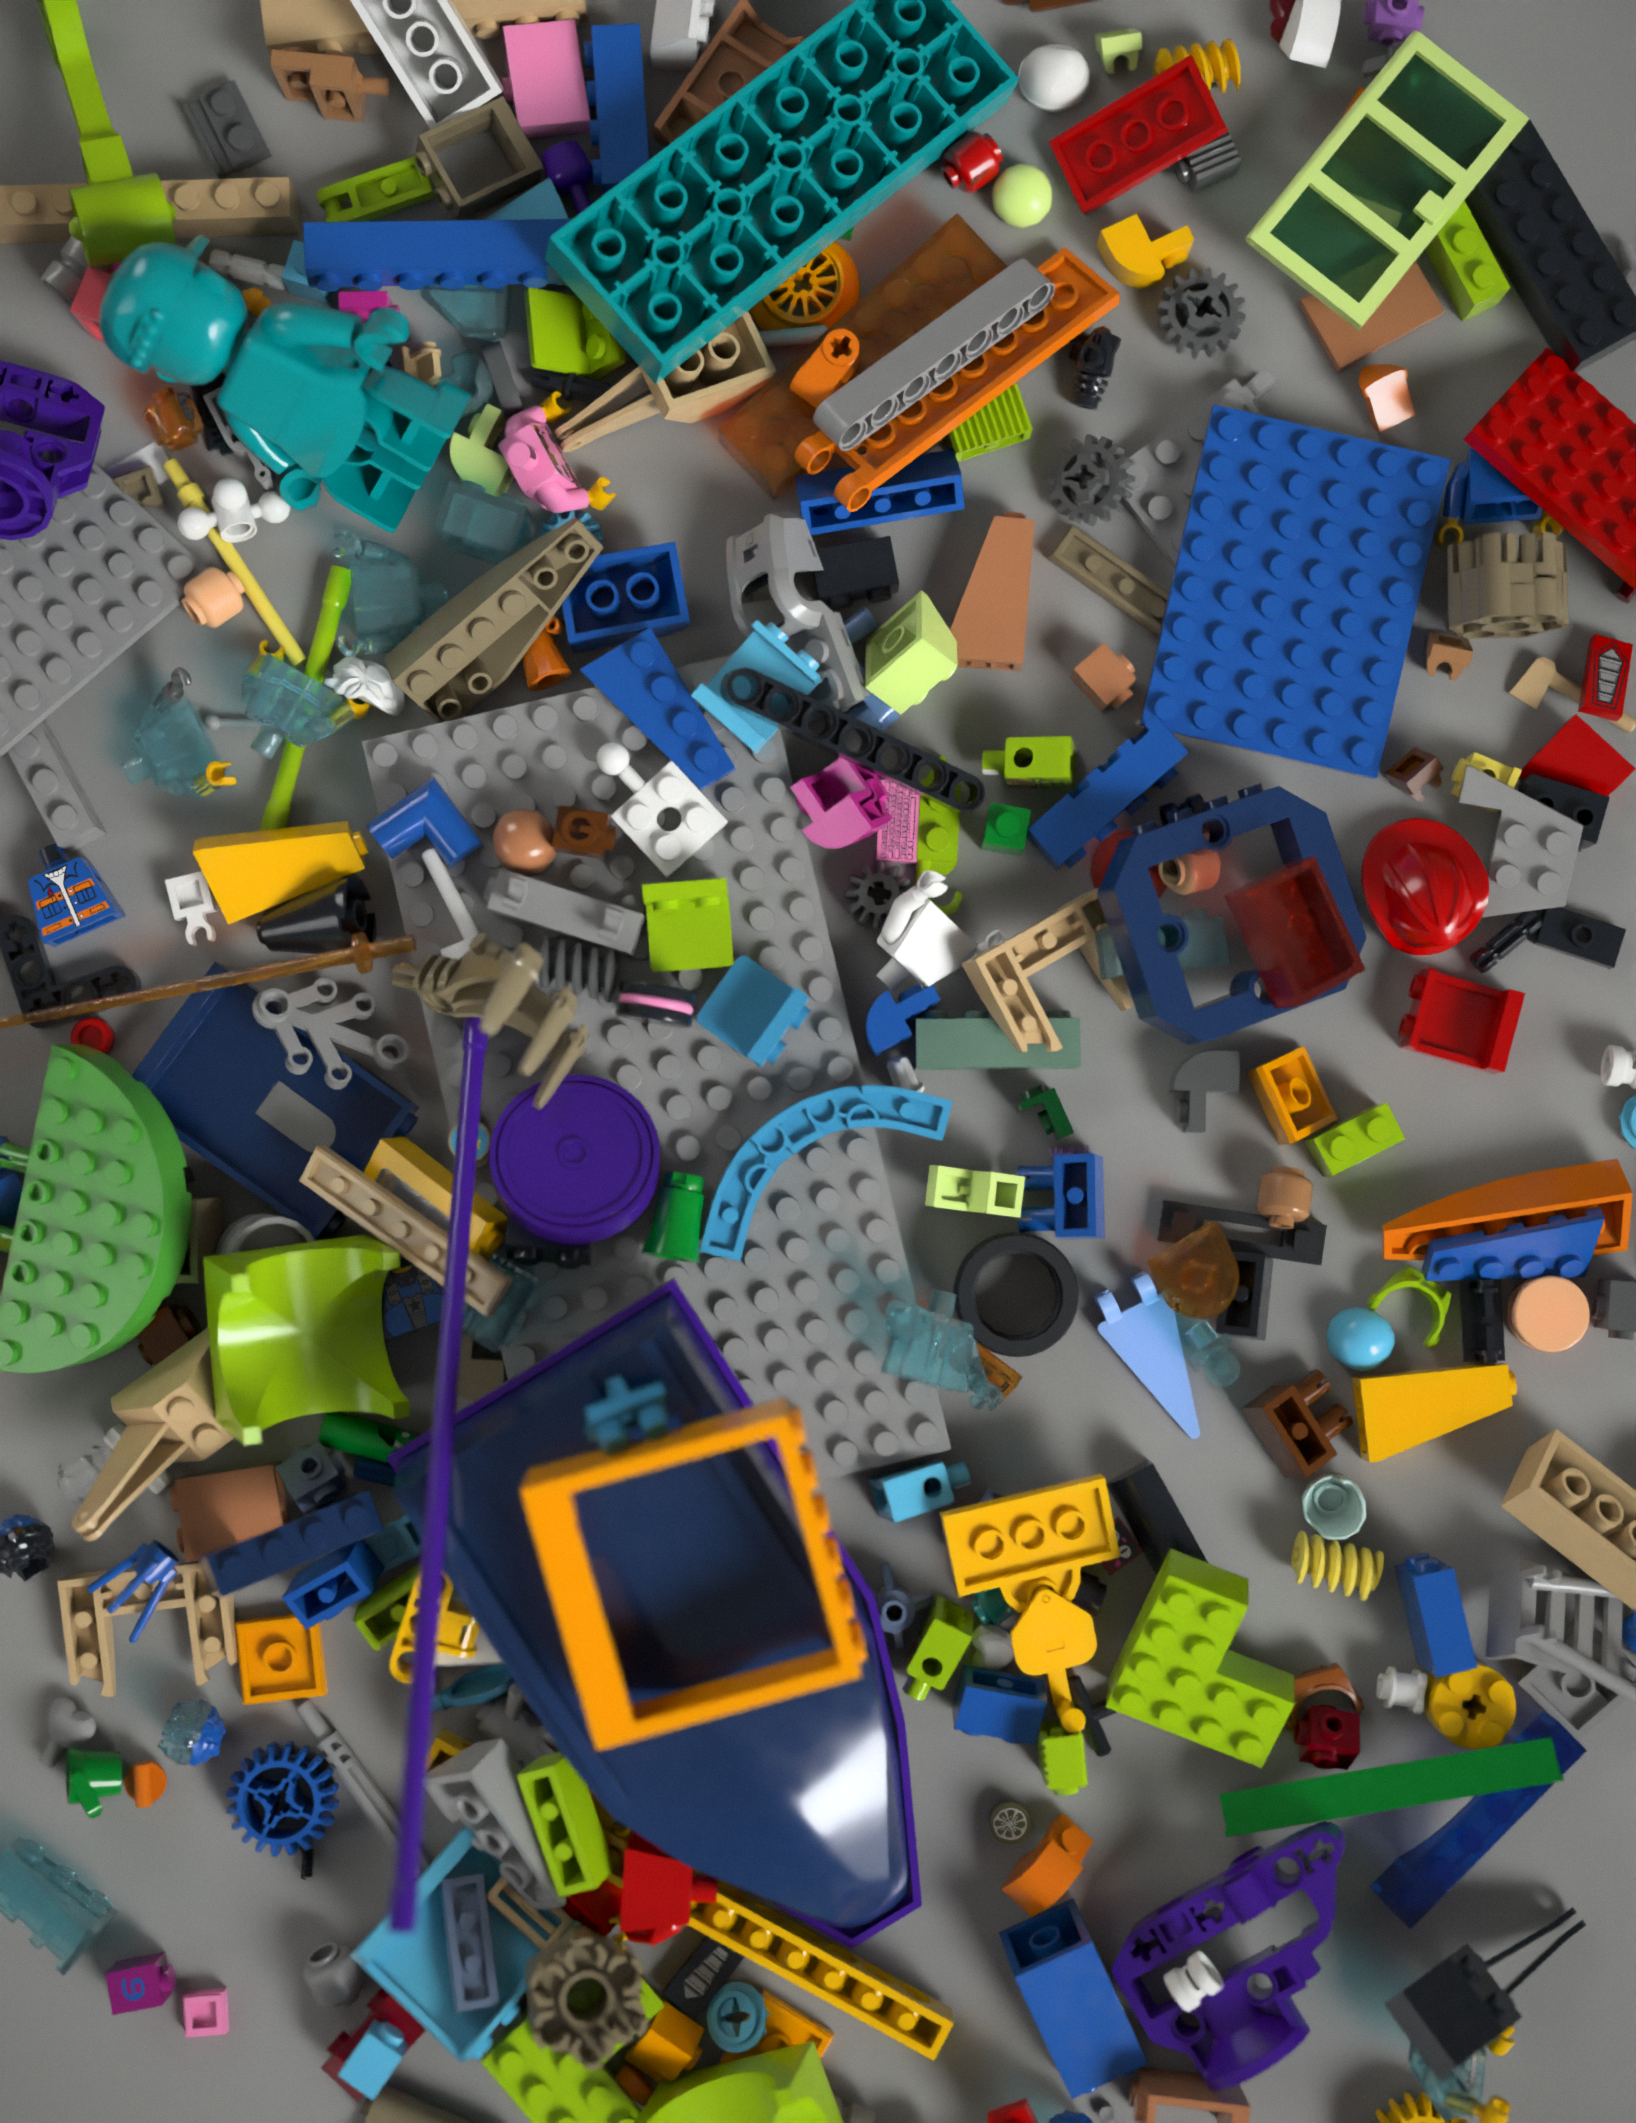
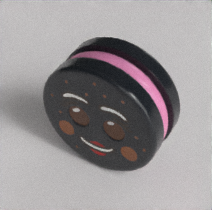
M622 980L620 982V1003L616 1004L615 1010L617 1016L671 1027L690 1028L692 1026V1005H695L697 998L695 992L643 981Z

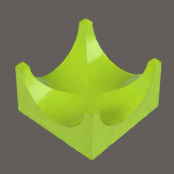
M367 1234L203 1257L216 1422L244 1446L261 1443V1432L267 1427L291 1418L317 1413L341 1411L371 1412L386 1415L393 1419L410 1416L409 1400L399 1389L390 1367L382 1324L384 1282L391 1269L400 1268L399 1251Z
M813 2040L678 2075L673 2082L667 2078L662 2079L634 2123H843Z

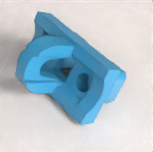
M615 1376L606 1380L608 1400L585 1408L587 1419L586 1435L590 1442L597 1440L608 1455L623 1450L629 1445V1436L626 1430L640 1426L645 1439L650 1440L664 1436L667 1433L666 1392L661 1382L629 1393L622 1378Z

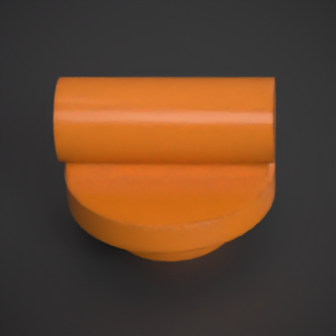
M145 1760L133 1764L125 1777L126 1792L135 1801L136 1808L152 1806V1802L160 1798L167 1787L166 1772L161 1765L154 1761Z

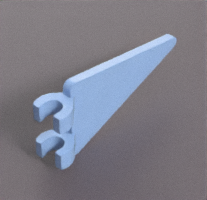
M1141 1271L1129 1277L1141 1302L1120 1312L1112 1292L1108 1291V1289L1093 1296L1098 1309L1105 1319L1097 1324V1331L1191 1439H1197L1200 1436V1429L1171 1295L1167 1291L1157 1293L1149 1274Z

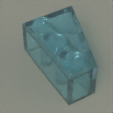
M18 1837L0 1855V1912L10 1922H15L17 1918L20 1919L34 1933L29 1941L37 1949H41L45 1944L60 1959L55 1968L65 1976L89 1951L118 1911L111 1907L110 1899L102 1892L94 1889L89 1890L78 1881L77 1874L71 1868L62 1864L57 1865L47 1858L45 1850L38 1843L30 1839L24 1840Z

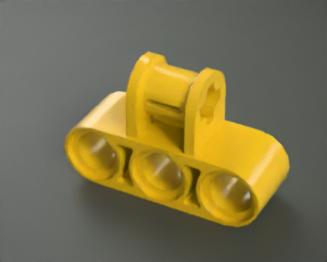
M420 1566L390 1659L392 1675L403 1683H410L412 1664L403 1661L400 1655L407 1651L413 1652L416 1621L412 1616L417 1610ZM443 1571L442 1575L446 1582L441 1586L436 1651L463 1658L474 1657L477 1652L475 1641L480 1626L464 1602L450 1598L453 1585ZM466 1625L465 1632L461 1635L463 1626Z

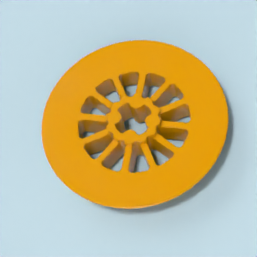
M834 241L809 261L805 267L799 269L749 309V312L764 331L826 325L829 333L836 329H843L853 316L859 300L860 282L856 266L845 249ZM817 258L824 261L819 267L812 270ZM829 269L834 274L833 276L820 277ZM805 278L809 280V292L804 289L799 293L795 292L794 280L798 282L804 281ZM836 286V291L831 292L821 287ZM784 293L775 301H772L770 297L772 294ZM817 296L831 302L825 307ZM788 301H792L788 312L779 309ZM807 303H812L818 310V313L809 315ZM799 304L803 306V317L793 316ZM814 343L795 344V345H808V344H814Z

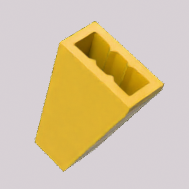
M348 821L202 837L194 840L193 854L228 925L319 888L343 876H348L365 869L364 855L369 853L361 831L353 832Z
M1496 1362L1352 1377L1361 1459L1369 1463L1381 1461L1513 1406L1512 1395H1516L1517 1392L1514 1372L1509 1371L1508 1364Z

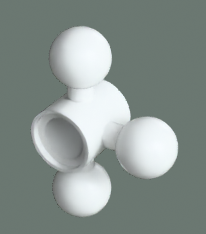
M227 477L218 481L214 487L211 500L214 512L206 513L196 507L187 508L179 515L177 525L180 533L190 540H200L208 534L210 528L218 526L221 538L224 541L237 543L246 541L256 534L255 518L262 517L267 522L280 523L289 516L291 506L284 501L279 491H268L260 497L258 503L250 504L246 488L238 479Z

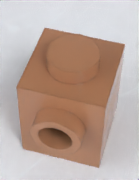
M1102 643L1074 668L1070 676L1073 682L1102 713L1110 705L1115 710L1122 706L1134 694L1129 688L1132 687L1137 679L1133 675L1135 669L1131 662L1121 653L1115 655L1105 643Z

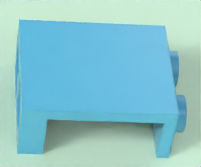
M758 620L752 624L754 630L711 681L706 686L701 683L691 694L698 704L755 754L763 748L779 728L725 702L720 692L721 680L725 674L740 668L753 669L807 696L821 681L820 675L816 672L820 665L802 649L795 654L784 644L789 638L777 626L769 622L765 627ZM739 675L733 681L732 690L735 696L745 699L750 694L751 685L744 676ZM775 694L770 701V709L777 717L784 716L788 709V702L781 694Z

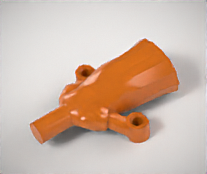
M552 617L522 657L527 689L530 691H541L556 686L568 678L572 672L566 664L553 634L558 635L565 630L566 625L562 619Z

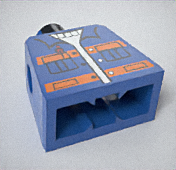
M56 843L38 851L46 871L31 877L28 880V886L40 937L44 944L57 947L125 917L123 909L89 860L78 857L69 861L64 849L57 846Z

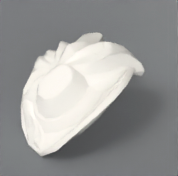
M345 657L333 666V678L324 679V684L333 688L335 693L344 694L348 699L359 698L389 715L398 716L404 708V692L392 682L388 669L373 661L361 660L356 657Z

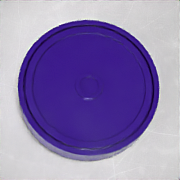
M566 1075L548 1103L542 1109L537 1110L533 1107V1102L542 1081L536 1083L510 1102L499 1117L493 1130L489 1149V1161L495 1192L500 1203L510 1217L522 1228L548 1241L562 1244H586L604 1240L619 1233L641 1215L652 1199L657 1186L660 1169L659 1141L650 1115L643 1105L621 1086L608 1080L588 1075Z

